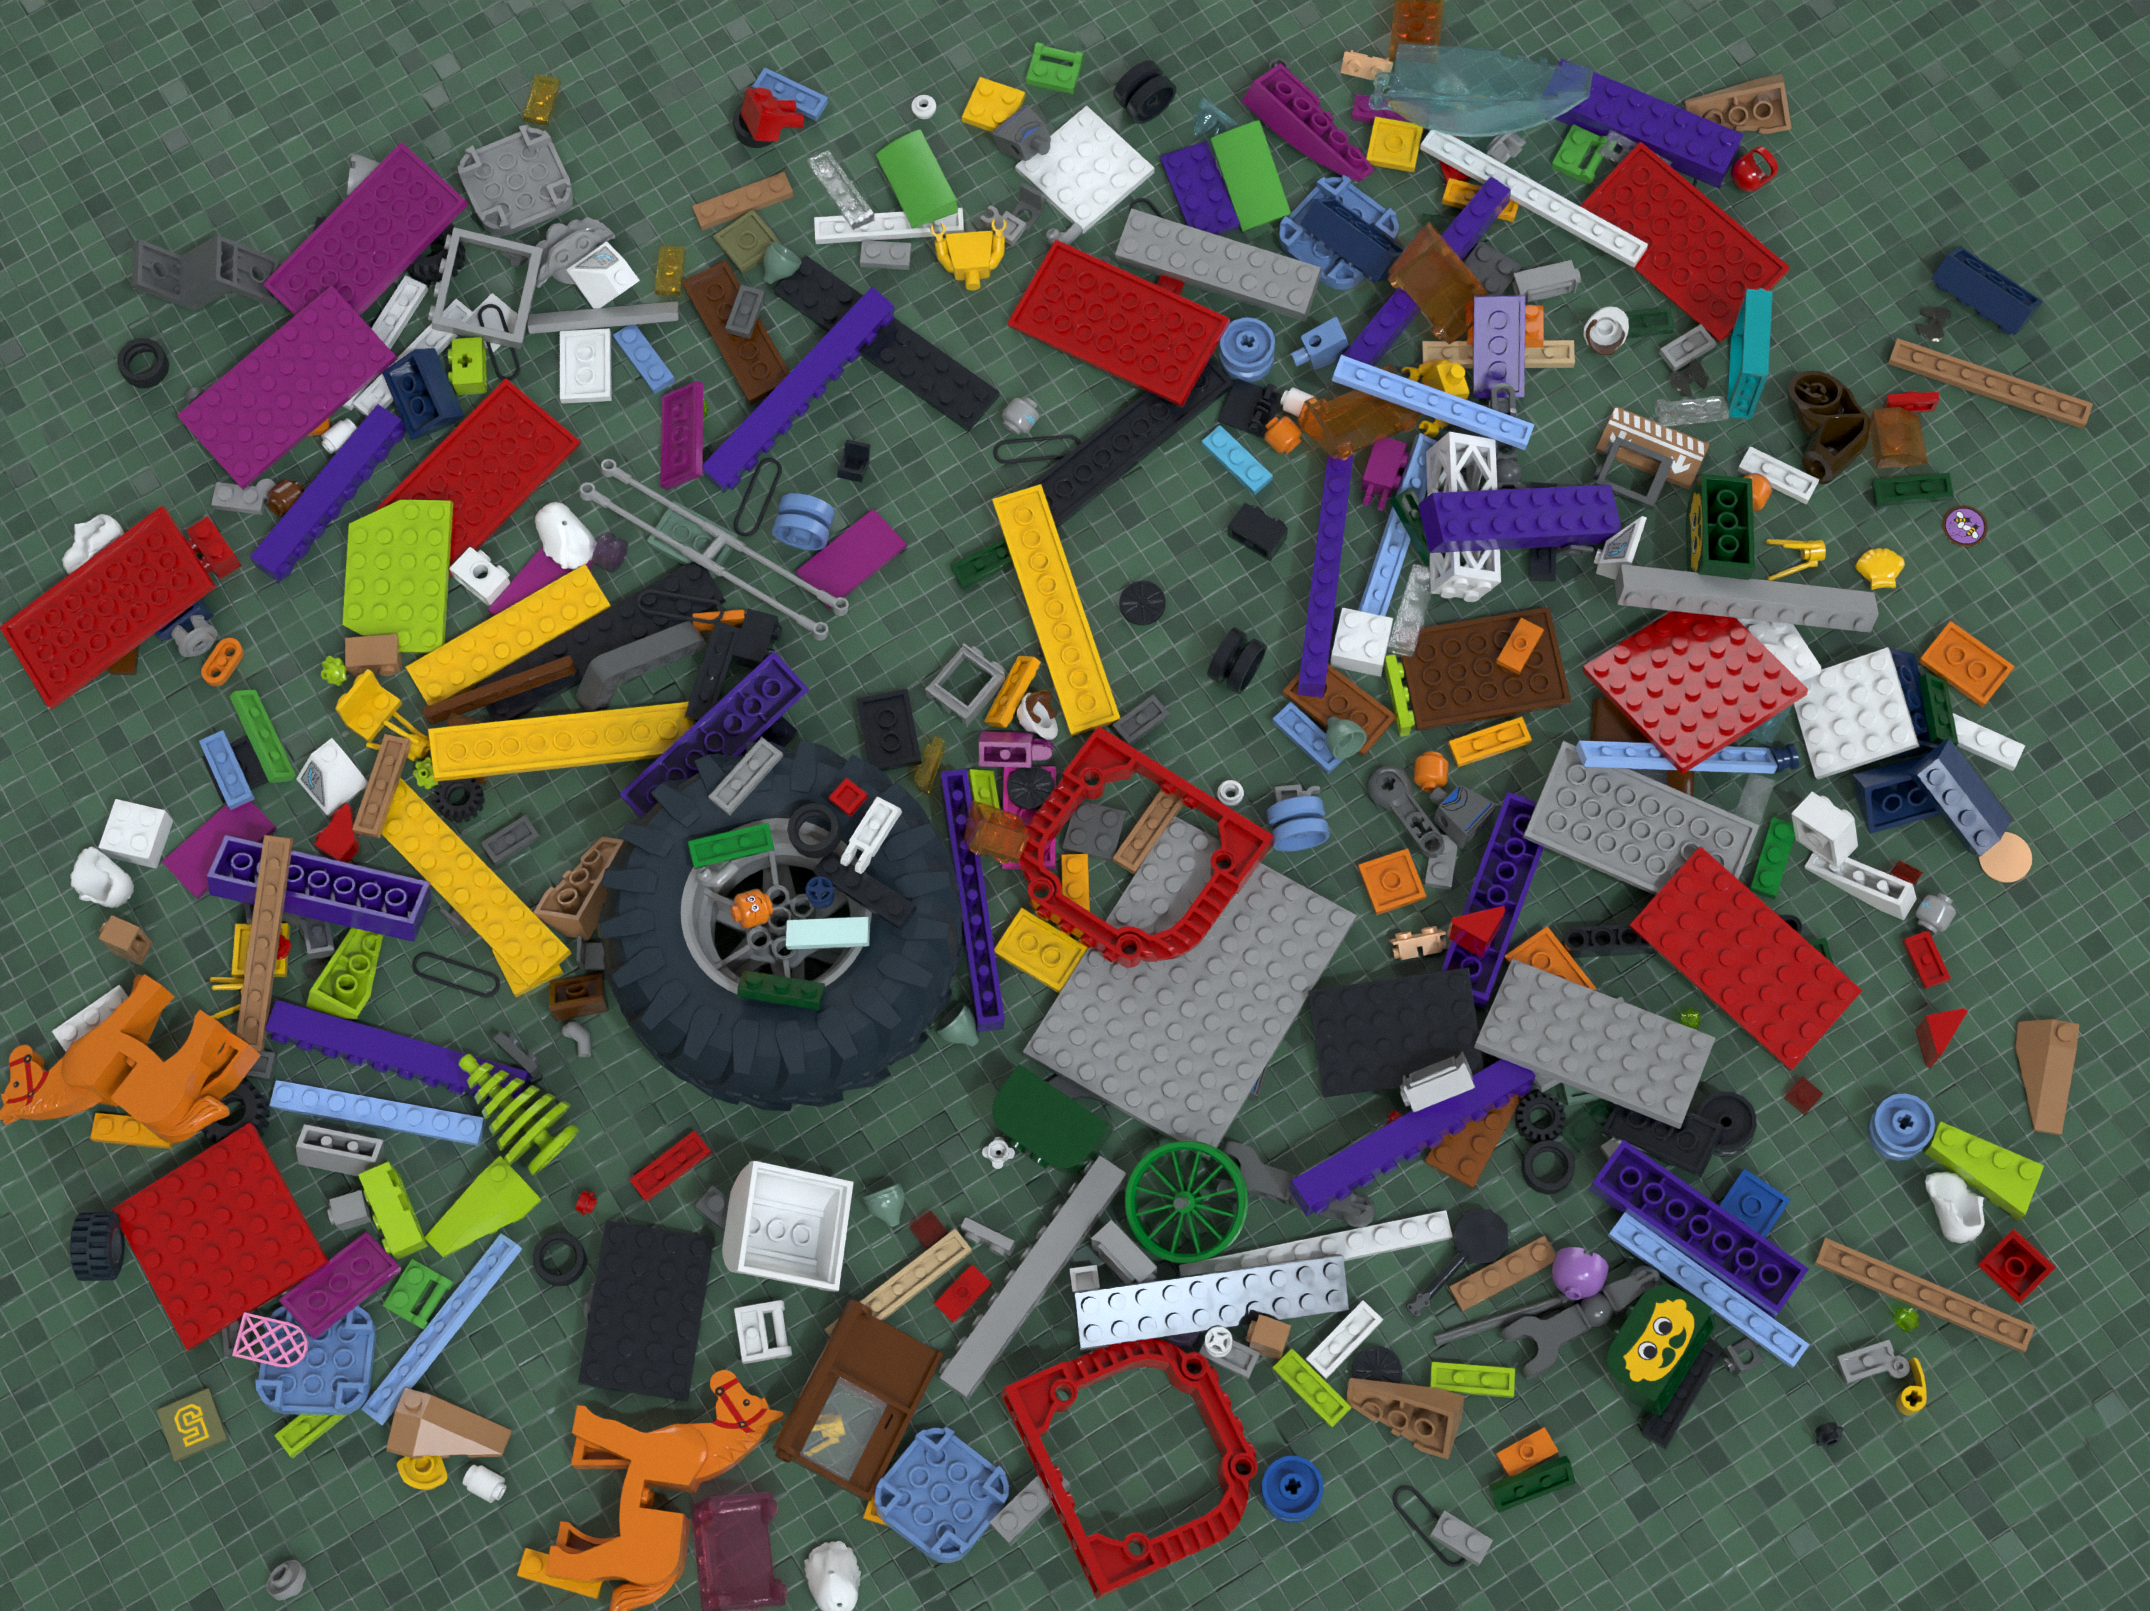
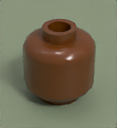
M281 480L267 493L268 508L279 517L284 516L304 493V488L297 481Z

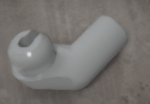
M1074 222L1066 232H1059L1054 228L1049 229L1046 233V238L1051 245H1053L1055 239L1070 245L1083 232V229L1078 223Z
M729 861L719 871L701 867L697 871V878L704 886L721 887L739 869Z
M575 1021L565 1024L562 1028V1033L565 1037L573 1038L577 1041L578 1057H590L591 1038L589 1031Z

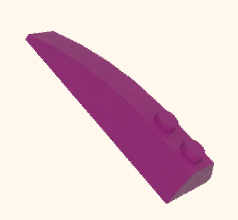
M1281 63L1253 81L1241 102L1289 144L1314 161L1359 183L1374 172L1375 169L1357 146L1349 144L1346 132L1343 129L1338 130L1332 122L1334 117L1329 111L1324 112L1320 107V99Z

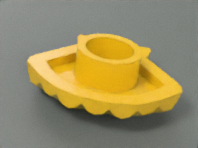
M1878 548L1864 553L1856 563L1855 568L1871 582V589L1896 588L1895 579L1904 568L1905 563L1904 559L1894 551Z
M440 1455L423 1456L420 1459L405 1456L397 1462L401 1478L407 1485L415 1489L432 1490L443 1485L448 1478Z

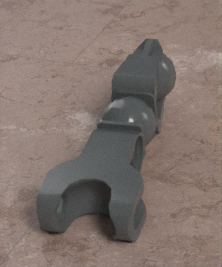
M1507 383L1495 385L1492 388L1487 408L1516 418L1514 388ZM1498 392H1506L1509 395V400L1497 398ZM1495 440L1497 490L1526 489L1525 485L1520 484L1522 472L1519 464L1516 462L1517 455L1515 452L1517 447ZM1502 446L1507 447L1510 452L1503 454L1498 448Z
M1227 1141L1223 1144L1222 1151L1240 1166V1171L1247 1185L1249 1198L1258 1196L1290 1205L1291 1202L1295 1208L1302 1211L1288 1190L1291 1180L1296 1178L1297 1175L1263 1164L1259 1160L1256 1151L1248 1145ZM1217 1178L1211 1182L1208 1190L1213 1194L1235 1188L1232 1179L1223 1180ZM1236 1191L1216 1196L1237 1203ZM1352 1193L1342 1201L1336 1199L1329 1203V1207L1318 1214V1216L1325 1219L1345 1221L1353 1227H1364L1372 1222L1375 1217L1376 1208L1372 1199L1367 1195Z
M1649 1266L1636 1267L1629 1273L1627 1278L1607 1285L1602 1289L1601 1293L1584 1298L1580 1304L1577 1303L1547 1320H1540L1531 1316L1519 1319L1502 1331L1501 1337L1507 1343L1528 1339L1536 1345L1537 1356L1527 1363L1523 1369L1525 1378L1533 1379L1553 1368L1561 1347L1591 1331L1592 1327L1606 1326L1612 1320L1613 1315L1616 1317L1623 1314L1632 1304L1637 1303L1647 1290L1661 1286L1662 1279L1657 1270Z

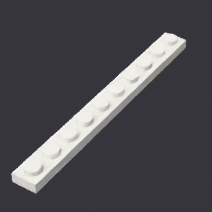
M1433 126L1421 143V150L1482 184H1485L1490 176L1511 189V200L1633 268L1647 249V243Z
M1445 1210L1179 1265V1271L1181 1276L1335 1254H1342L1344 1261L1449 1240L1453 1236L1447 1211Z

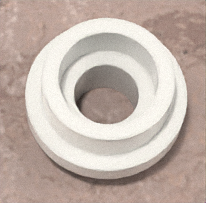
M920 95L913 100L912 111L918 118L928 119L936 111V102L928 95ZM922 104L928 105L927 107H920Z
M1225 781L1218 788V799L1226 806H1235L1243 799V787L1236 781ZM1233 791L1235 796L1227 797L1226 792Z

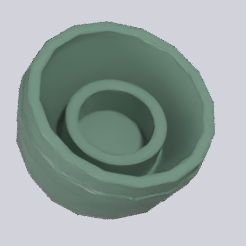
M771 242L763 258V279L767 283L772 284L777 280L788 278L799 269L802 262L796 254L785 246Z
M1335 716L1327 720L1326 745L1335 758H1348L1363 747L1367 735L1364 729L1356 722L1348 719H1339Z
M960 1003L948 1011L935 1028V1031L941 1038L951 1043L966 1044L973 1047L979 1041L976 1033L975 1017L965 1003Z
M900 1183L862 1197L868 1211L874 1217L885 1222L889 1228L900 1224V1214L905 1199V1193Z

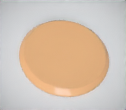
M2005 832L1999 842L1979 857V862L1989 877L1999 882L2010 883L2020 880L2028 873L2032 865V854L2029 846L2021 837Z

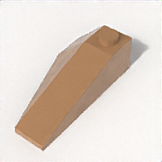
M1782 74L1755 79L1685 101L1688 112L1729 129H1735V131L1744 132L1746 130L1770 134L1792 129Z
M601 837L580 858L581 863L572 872L567 870L562 875L564 879L555 888L550 887L544 893L533 913L540 920L566 937L578 938V936H582L584 940H589L597 927V921L608 893V888L602 886L604 871L619 856L626 845L625 841Z
M2054 1019L2021 1021L2017 1023L2015 1053L2019 1059L2020 1075L2027 1094L2026 1101L2033 1131L2062 1135L2077 1050L2079 1024Z
M1350 1378L1346 1402L1353 1409L1372 1421H1380L1392 1429L1391 1433L1399 1437L1401 1434L1415 1443L1413 1446L1418 1450L1448 1460L1462 1420L1465 1396L1439 1388Z
M405 1388L394 1413L387 1451L413 1459L440 1455V1458H449V1455L502 1457L512 1435V1430L433 1395Z

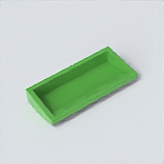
M1260 120L1234 128L1210 139L1232 205L1240 222L1242 233L1283 220L1285 216L1291 215Z
M921 129L902 136L876 154V158L912 229L958 213L957 199Z

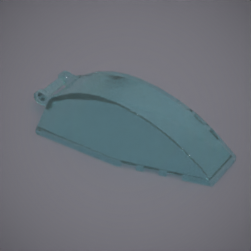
M1398 44L1395 72H1379L1375 75L1373 81L1375 85L1374 93L1370 96L1368 104L1373 110L1389 109L1418 126L1451 136L1485 137L1509 134L1548 122L1589 98L1593 67L1563 62L1562 67L1548 64V59L1540 57L1539 62L1525 60V54L1517 53L1516 58L1502 56V50ZM1391 88L1386 94H1383L1384 89Z

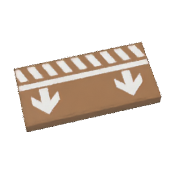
M1615 406L1595 452L1604 455L1609 441L1614 443L1616 436L1674 459L1666 481L1690 490L1710 444ZM1619 448L1614 459L1653 476H1656L1660 466L1658 462L1623 448Z

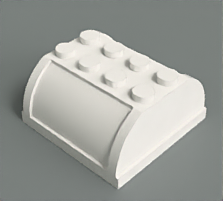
M757 1161L749 1162L738 1175L730 1193L722 1246L723 1259L727 1269L734 1273L788 1282L825 1291H839L853 1182Z

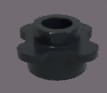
M1835 1422L1825 1423L1815 1430L1818 1439L1815 1442L1817 1446H1833L1843 1437L1841 1434L1843 1428L1837 1427Z

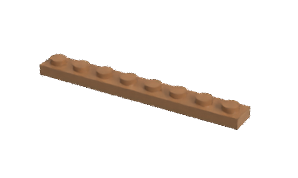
M1898 338L1888 362L1889 365L2084 429L2093 405V403Z
M264 835L236 1034L238 1038L248 1043L256 1051H264L265 1028L269 1017L293 844L292 838Z
M1827 1238L1823 1240L1814 1265L2021 1353L2026 1352L2035 1328L2031 1324Z

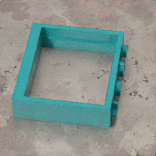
M1762 288L1758 290L1746 289L1731 333L1726 417L1752 419L1767 380L1773 291H1765Z

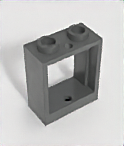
M1616 436L1614 443L1609 441L1604 452V456L1607 457L1604 466H1598L1593 479L1597 480L1596 485H1611L1614 495L1653 510L1674 459ZM1619 448L1660 463L1647 497L1606 481Z

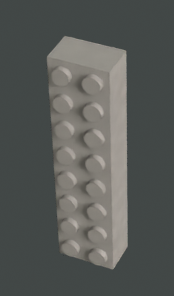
M1132 208L1115 253L1118 264L1157 276L1164 275L1182 281L1185 285L1306 322L1322 276L1321 267Z

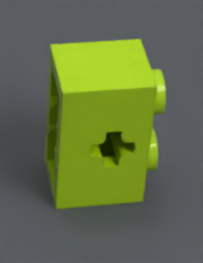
M482 337L452 339V349H448L449 363L452 364V371L448 372V379L451 386L454 387L456 394L487 393L486 346Z

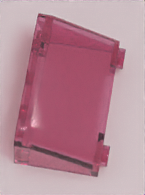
M773 1492L709 1496L693 1506L692 1526L702 1611H758L786 1605L787 1587L785 1584H782L780 1579H774L768 1524L773 1521L778 1512L777 1502L773 1499Z

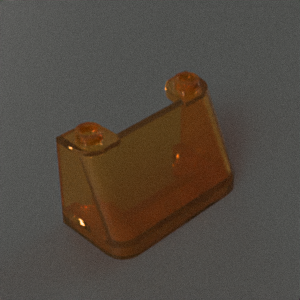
M1428 222L1420 229L1388 270L1390 276L1387 279L1396 290L1400 287L1408 293L1434 325L1430 328L1439 340L1444 338L1449 345L1473 327V296L1489 295L1482 283L1431 222Z
M1392 364L1380 368L1398 375ZM1353 390L1328 402L1324 398L1318 401L1316 396L1304 401L1298 418V424L1333 459L1345 460L1354 452L1403 430L1405 432L1411 431L1418 425L1417 421L1422 413L1365 392Z

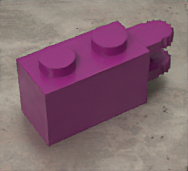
M1377 435L1362 479L1361 490L1366 491L1363 505L1369 506L1373 497L1372 494L1381 495L1378 502V510L1384 511L1387 500L1391 498L1393 490L1398 491L1402 476L1398 474L1400 468L1406 467L1409 454L1405 453L1407 443Z
M981 732L979 739V766L1031 768L1033 760L1042 761L1043 759L1048 760L1051 758L1054 743L1047 739L1033 738V733Z

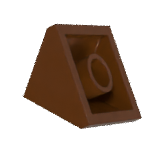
M602 971L550 981L549 1008L556 1022L609 1011Z

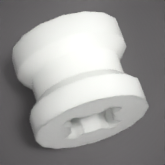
M1217 1326L1211 1328L1205 1336V1348L1209 1355L1221 1358L1229 1354L1232 1349L1233 1340L1231 1333L1224 1327Z

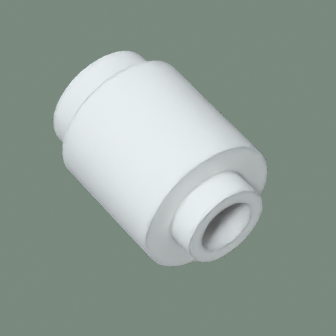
M1292 387L1290 391L1286 390L1280 404L1283 405V411L1304 420L1306 418L1312 420L1318 410L1320 401L1315 400V396Z
M348 418L343 421L339 420L321 435L323 439L321 442L322 446L328 453L332 454L334 452L336 454L357 427Z
M472 1465L463 1479V1485L467 1486L468 1491L489 1503H492L495 1499L500 1500L507 1487L504 1485V1477L482 1465L479 1467Z

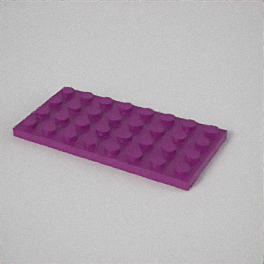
M401 142L263 285L295 315L332 285L357 314L361 316L469 204Z
M331 285L177 416L244 490L398 358Z

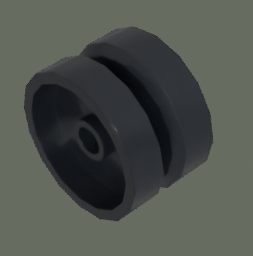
M1146 60L1137 64L1122 76L1113 91V97L1123 108H1127V113L1137 124H1144L1159 116L1170 105L1176 95L1177 87L1167 76H1163V71L1153 60Z
M1233 627L1214 654L1207 671V677L1218 683L1227 679V688L1237 694H1241L1259 669L1265 656L1267 645L1255 638L1247 643V634Z
M1718 1092L1708 1096L1701 1103L1697 1112L1698 1116L1721 1126L1723 1121L1730 1122L1729 1127H1724L1725 1131L1713 1155L1733 1157L1743 1153L1751 1145L1757 1127L1756 1113L1752 1104L1742 1095L1734 1092Z

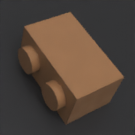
M398 635L345 638V667L349 674L357 678L360 674H364L367 669L372 671L373 674H380L381 676H392L395 673L402 672V652H400Z
M112 915L100 929L99 940L113 954L140 966L153 945V941L140 927Z
M1259 1314L1257 1322L1251 1321L1246 1341L1250 1342V1348L1260 1352V1355L1280 1361L1289 1338L1291 1325Z

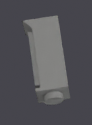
M1572 260L1514 273L1515 282H1512L1511 286L1514 295H1525V301L1529 303L1567 294L1571 291L1574 294L1576 293L1578 283L1581 282L1578 268L1574 269Z

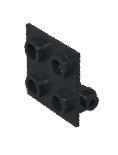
M1237 378L1218 422L1264 439V435L1268 431L1265 426L1275 417L1283 395L1277 393V387L1273 384H1268L1267 387L1262 388Z

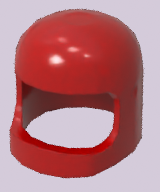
M1758 146L1733 164L1731 177L1734 184L1740 190L1751 193L1776 177L1778 164L1766 148ZM1753 153L1760 154L1769 164L1771 169L1769 176L1758 167Z

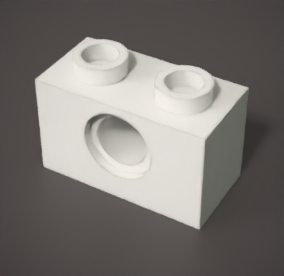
M469 547L449 569L455 580L490 607L510 584L508 579L510 575L500 565L497 567L490 563L491 559L483 551L479 550L476 552L473 548ZM481 573H488L483 579L477 578Z

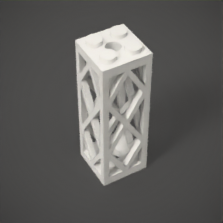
M1448 432L1426 451L1428 496L1439 492L1438 489L1445 478L1446 482L1443 492H1457V488L1459 492L1478 491L1482 474L1486 482L1480 491L1497 490L1496 444L1494 439ZM1462 467L1466 468L1467 483L1460 473ZM1484 550L1481 556V551L1461 552L1466 560L1464 566H1460V552H1446L1445 558H1443L1441 553H1430L1431 593L1441 595L1443 598L1457 597L1464 598V601L1467 602L1478 601L1501 583L1500 550Z

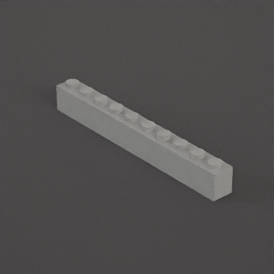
M1621 564L1615 580L1617 605L1871 633L1879 615L1874 592L1758 579H1735L1700 575L1696 572Z
M1099 1156L1096 1161L1092 1159L1083 1171L1086 1175L1080 1183L1076 1181L1067 1194L1070 1196L1064 1205L1060 1203L1052 1214L1054 1219L1048 1227L1044 1225L1036 1236L1038 1242L1032 1249L1028 1247L1020 1258L1022 1264L1017 1271L1014 1269L1010 1271L1004 1280L1006 1284L1001 1293H994L988 1302L990 1308L986 1314H980L972 1324L973 1332L968 1338L964 1336L956 1346L955 1350L958 1352L952 1361L948 1358L940 1368L939 1373L942 1375L939 1378L941 1383L968 1401L1126 1182L1127 1173L1102 1156Z

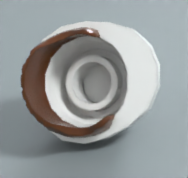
M1611 306L1601 308L1595 312L1584 326L1583 335L1587 345L1601 355L1615 353L1627 337L1629 329L1628 317L1621 309Z
M1047 690L1027 693L1022 698V702L1017 709L1019 724L1028 732L1039 734L1047 740L1054 739L1058 733L1055 720L1057 712L1050 706L1051 693Z

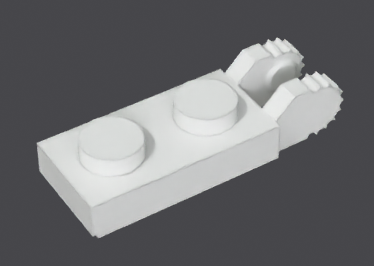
M876 797L850 838L849 845L843 853L840 863L848 866L855 857L857 849H859L863 853L856 863L855 871L860 874L863 873L869 865L871 857L875 856L901 815V808Z

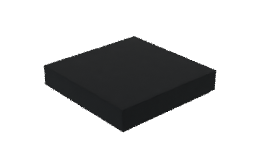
M248 736L230 743L250 789L253 790L268 783L267 776ZM204 755L202 758L221 801L225 803L226 800Z

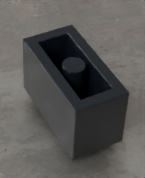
M1246 502L1228 525V536L1270 562L1287 539L1288 528L1284 522L1278 518L1272 519L1260 507L1256 505L1251 506Z
M748 608L732 654L735 664L755 669L772 652H775L772 649L774 642L779 641L782 634V626H780L778 616Z

